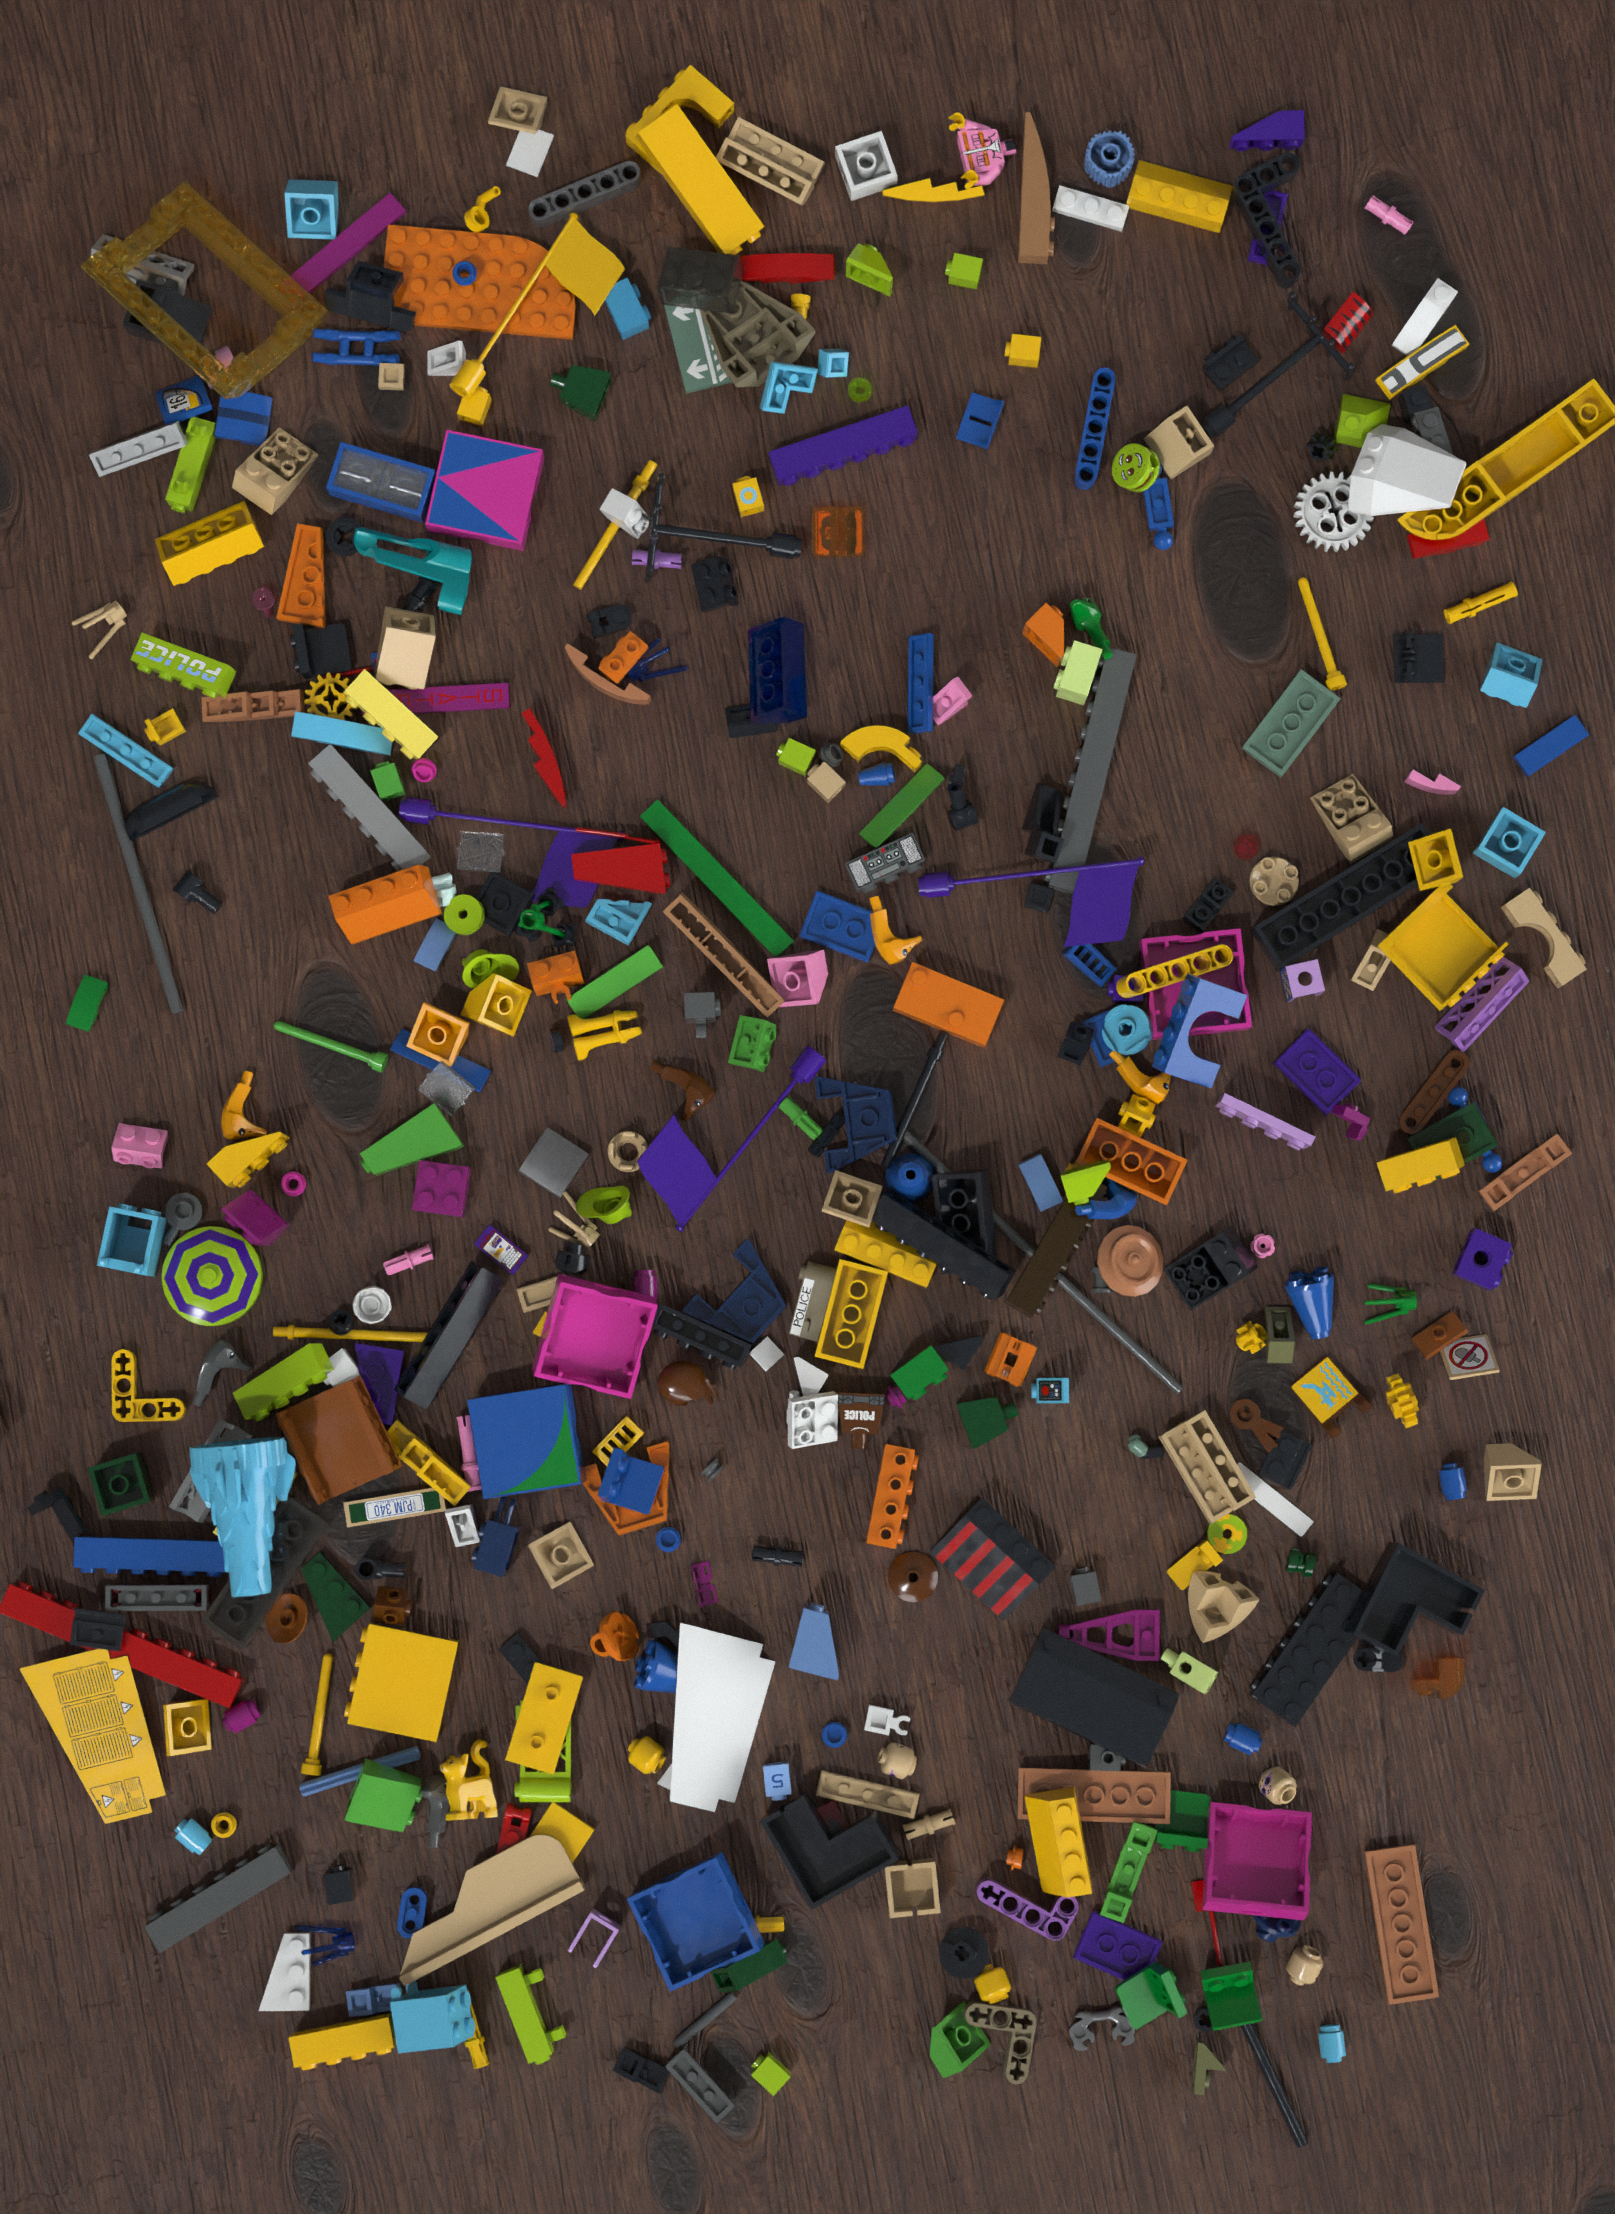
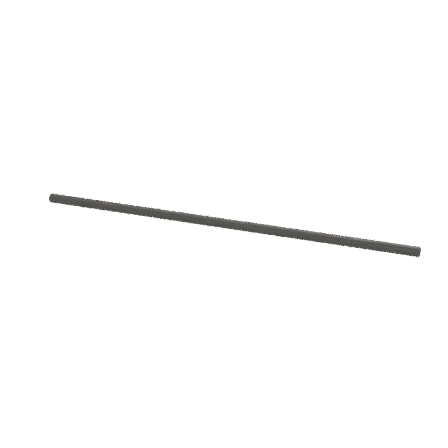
M895 1119L897 1129L899 1122ZM908 1130L906 1131L903 1140L939 1174L952 1172ZM993 1210L994 1225L1031 1258L1035 1249ZM1060 1272L1057 1274L1055 1279L1059 1281L1058 1284L1170 1389L1178 1394L1184 1388Z

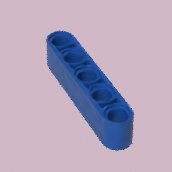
M1109 368L1098 369L1094 374L1074 475L1075 485L1082 490L1092 488L1098 475L1115 385V374ZM1104 377L1109 380L1110 384L1102 386L1097 380ZM1101 401L1105 404V408L1098 410L1093 406V403ZM1095 424L1100 427L1101 431L1099 433H1092L1088 427ZM1092 448L1096 451L1097 455L1088 457L1085 455L1084 450ZM1081 472H1089L1092 479L1084 481L1080 478L1079 474Z

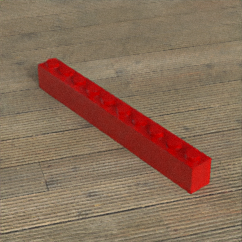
M19 1580L18 1583L9 1584L0 1605L1 1614L70 1642L75 1616L74 1611L79 1606L77 1603L66 1599L63 1603L55 1599V1594L45 1590L39 1593L32 1590L33 1585ZM125 1628L122 1651L108 1650L110 1659L128 1656L131 1668L227 1708L234 1706L245 1680L244 1677L239 1676L241 1672L234 1668L226 1667V1669L217 1667V1662L210 1658L203 1657L201 1660L193 1657L194 1652L182 1647L179 1650L170 1647V1642L161 1638H157L156 1641L147 1637L148 1633L136 1628L133 1631ZM83 1647V1648L88 1649V1650H90V1651L97 1649V1648Z

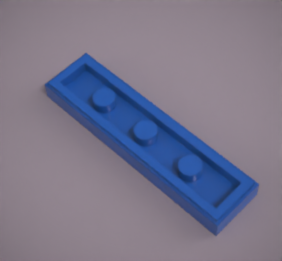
M931 633L909 636L907 733L910 734L932 732L934 634Z

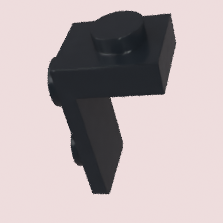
M62 1488L49 1494L47 1490L33 1497L35 1502L27 1507L31 1516L52 1507L71 1540L86 1531L82 1519L77 1515L71 1505L70 1498L64 1493Z

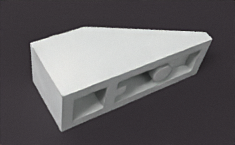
M1438 278L1391 346L1406 356L1419 349L1450 306L1458 291Z

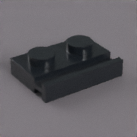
M1282 1430L1281 1438L1275 1437L1274 1439L1278 1446L1273 1447L1272 1451L1267 1453L1258 1475L1288 1490H1292L1313 1445Z
M75 1608L70 1645L122 1651L127 1614Z

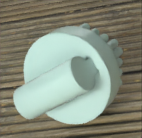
M446 873L431 877L440 907L449 905L451 899L457 893L456 885L452 883L451 874Z

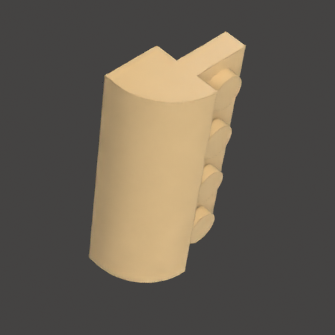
M740 117L737 118L728 138H725L716 156L719 163L801 206L810 197L815 188L814 184L825 165L824 161Z
M1205 1410L1184 1420L1159 1436L1209 1524L1214 1523L1256 1498Z

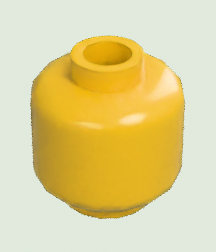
M645 1736L640 1740L638 1738L634 1739L628 1747L630 1752L628 1761L643 1774L656 1773L666 1760L664 1756L665 1749L649 1736Z
M993 1964L987 1965L974 1979V1984L982 2001H989L991 2005L1009 1997L1007 1993L1011 1990V1984L1002 1967L994 1968Z

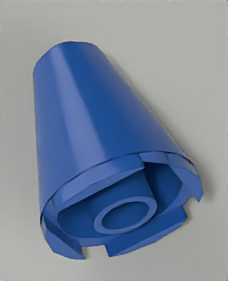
M912 1153L902 1154L894 1158L890 1169H886L885 1185L888 1191H894L909 1202H918L930 1193L933 1187L932 1175H934L931 1165L923 1157ZM906 1172H914L915 1178L912 1180L908 1179Z

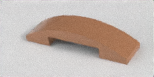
M567 643L565 650L570 661L579 674L592 686L617 700L632 704L649 705L651 702L650 695L631 683L628 684L625 690L620 689L587 668L586 666L590 662L588 656Z
M1555 1134L1498 1175L1478 1192L1494 1212L1541 1175L1570 1156L1572 1152L1560 1136Z

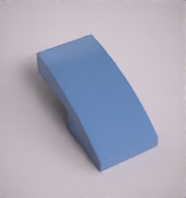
M436 918L413 961L437 972L457 933L449 929L445 922Z
M1040 1153L1018 1163L1040 1212L1063 1202Z
M400 1982L347 1990L346 1998L349 2017L391 2011V1990L394 1987L401 1988Z

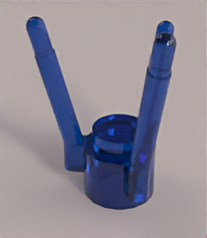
M661 638L651 642L648 645V650L642 656L659 644ZM666 647L645 659L643 657L640 658L629 670L628 674L632 681L639 679L641 683L650 678L686 671L688 667L681 666L645 674V672L649 671L647 663L670 651V647Z
M295 1926V1930L337 1934V1936L332 1937L333 1944L301 1951L302 1955L329 1950L336 1952L313 1961V1966L342 1956L350 1955L349 1952H355L353 1931L346 1932V1927Z

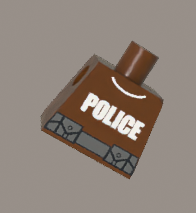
M837 1393L842 1433H852L853 1449H867V1434H878L885 1394Z

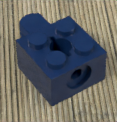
M504 1496L499 1501L495 1518H490L487 1522L482 1523L478 1535L479 1538H482L480 1546L475 1547L471 1562L475 1563L473 1569L500 1577L507 1575L521 1526L511 1523L517 1501L515 1499H511L505 1520H501L507 1497Z

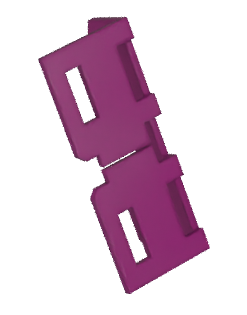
M709 1561L691 1565L700 1608L718 1603L715 1586L708 1583L710 1582L709 1580H712ZM705 1565L707 1566L708 1575H705V1571H704V1566H705ZM694 1568L697 1570L698 1578L695 1577ZM698 1581H699L700 1584H702V1585H700L701 1589H698V1586H697V1582H698ZM709 1591L713 1592L714 1600H711ZM700 1592H702L704 1602L702 1603L699 1594Z

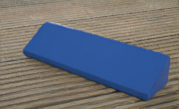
M401 1029L391 1045V1051L437 1072L436 1069H441L439 1073L441 1075L453 1073L452 1080L456 1081L455 1072V1074L459 1075L456 1076V1078L458 1077V1083H463L466 1086L467 1082V1086H472L468 1088H473V1090L481 1093L491 1070L459 1055L452 1067L448 1065L438 1067L445 1064H440L441 1062L406 1046L411 1032Z

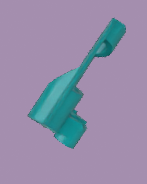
M363 527L356 528L354 545L361 555L374 558L377 563L443 583L437 605L440 607L439 610L458 615L462 614L469 587V572L472 559L470 549L431 539H407ZM377 539L426 551L425 558L421 559L378 548Z

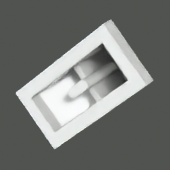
M456 341L429 350L428 375L455 376L466 360L463 342Z
M795 1357L794 1362L803 1396L818 1394L828 1374L800 1357Z
M473 1504L445 1510L455 1547L480 1542Z

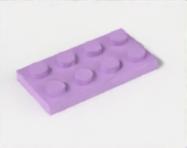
M1226 1093L1219 1097L1215 1105L1220 1108L1219 1113L1230 1118L1237 1116L1243 1119L1242 1124L1250 1128L1260 1127L1265 1130V1135L1275 1140L1283 1138L1287 1140L1286 1145L1298 1151L1312 1146L1315 1136Z

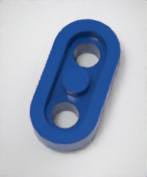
M417 1886L408 1888L401 1898L397 1929L399 1934L407 1939H411L413 1932L423 1928L427 1894L422 1888ZM417 1895L419 1902L416 1904L412 1903L410 1897ZM407 1921H414L415 1928H408L406 1925Z

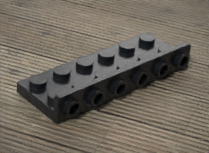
M1336 1571L1332 1574L1328 1573L1320 1584L1323 1586L1318 1595L1314 1593L1306 1604L1309 1608L1305 1614L1297 1616L1292 1624L1294 1629L1289 1636L1285 1635L1279 1642L1277 1647L1280 1650L1275 1657L1271 1655L1263 1666L1266 1670L1261 1677L1256 1676L1249 1686L1251 1690L1249 1695L1294 1727L1297 1726L1357 1639L1346 1633L1345 1630L1364 1591Z

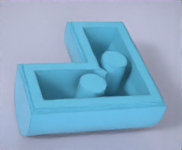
M771 361L759 408L762 411L784 414L790 390L812 393L818 369Z

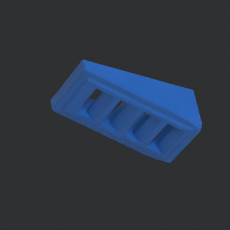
M1092 944L1081 945L1083 948L1076 956L1073 953L1080 945L1066 947L1061 954L1099 987H1102L1117 969ZM1087 952H1089L1091 955L1084 961V963L1081 962L1080 960L1086 955ZM1095 959L1099 960L1091 970L1088 968ZM1103 965L1106 966L1105 970L1097 977L1095 975Z

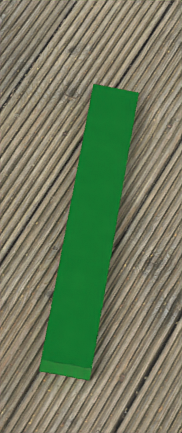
M658 799L640 815V818L774 957L780 956L794 942Z

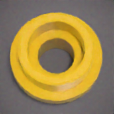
M228 1812L217 1814L211 1822L213 1833L220 1838L231 1836L237 1828L235 1817ZM222 1820L228 1822L229 1827L227 1829L221 1828L220 1822Z

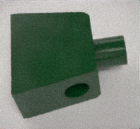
M572 365L567 376L554 372L550 386L562 390L560 393L562 404L596 422L612 377L611 373L607 371Z
M997 1397L956 1404L972 1449L978 1448L1008 1431L1005 1420L1019 1416L1014 1401L1000 1406Z

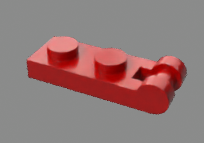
M507 1803L496 1854L526 1839L532 1808L525 1807L521 1809L516 1808L515 1804ZM512 1818L522 1819L521 1826L511 1824Z

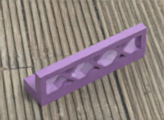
M1502 957L1494 965L1492 964L1489 967L1490 970L1478 979L1476 984L1435 1025L1434 1028L1450 1039L1457 1050L1465 1052L1528 984L1529 979L1522 968L1505 957ZM1503 965L1509 968L1504 975L1496 977V972ZM1491 985L1488 993L1480 994L1483 986ZM1475 1002V1007L1471 1011L1463 1012V1008L1467 1004ZM1458 1020V1025L1451 1032L1445 1029L1450 1022Z

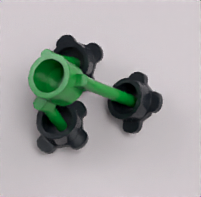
M549 887L544 894L537 897L538 904H532L531 909L522 912L518 927L515 928V933L517 936L528 938L530 942H535L538 939L537 934L539 930L552 933V939L557 948H561L563 945L572 946L575 943L574 923L568 922L567 925L557 924L554 928L544 924L545 919L542 912L547 916H553L558 908L564 906V901L557 896L556 890L553 887Z

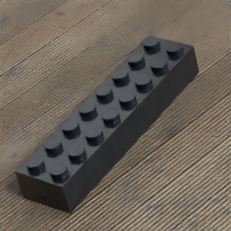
M1422 823L1254 926L1250 931L1275 971H1280L1285 966L1298 960L1417 886L1418 881L1408 842L1429 836Z

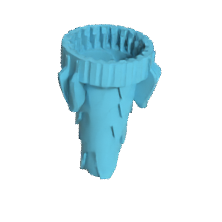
M284 1437L242 1439L190 1447V1475L207 1508H211L213 1525L217 1526L219 1544L223 1547L225 1572H229L231 1597L271 1593L272 1581L269 1551H273V1511L276 1509V1498L279 1501L287 1500L296 1465L295 1458L287 1453Z

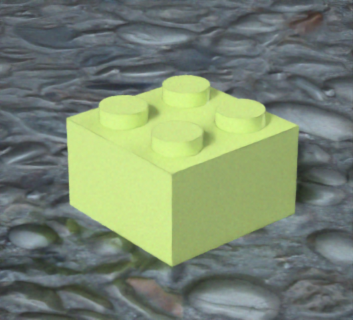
M1075 640L1072 647L1067 646L1061 663L1062 666H1065V670L1059 669L1054 689L1058 690L1056 697L1081 705L1085 704L1102 649Z

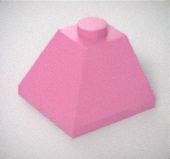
M824 950L804 951L767 959L771 984L785 1000L779 1007L811 1005L820 1002L828 976Z

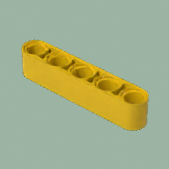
M1217 945L1123 976L1117 981L1116 989L1123 998L1135 997L1184 981L1187 973L1199 976L1223 968L1232 962L1233 952L1226 945ZM1216 952L1220 956V963L1215 958ZM1194 959L1199 963V969L1195 968ZM1172 966L1177 970V977L1172 972ZM1151 973H1152V974L1155 976V978H1156V983H1155V984H1154V983L1151 981V979H1150V974H1151ZM1129 980L1134 984V991L1129 988Z

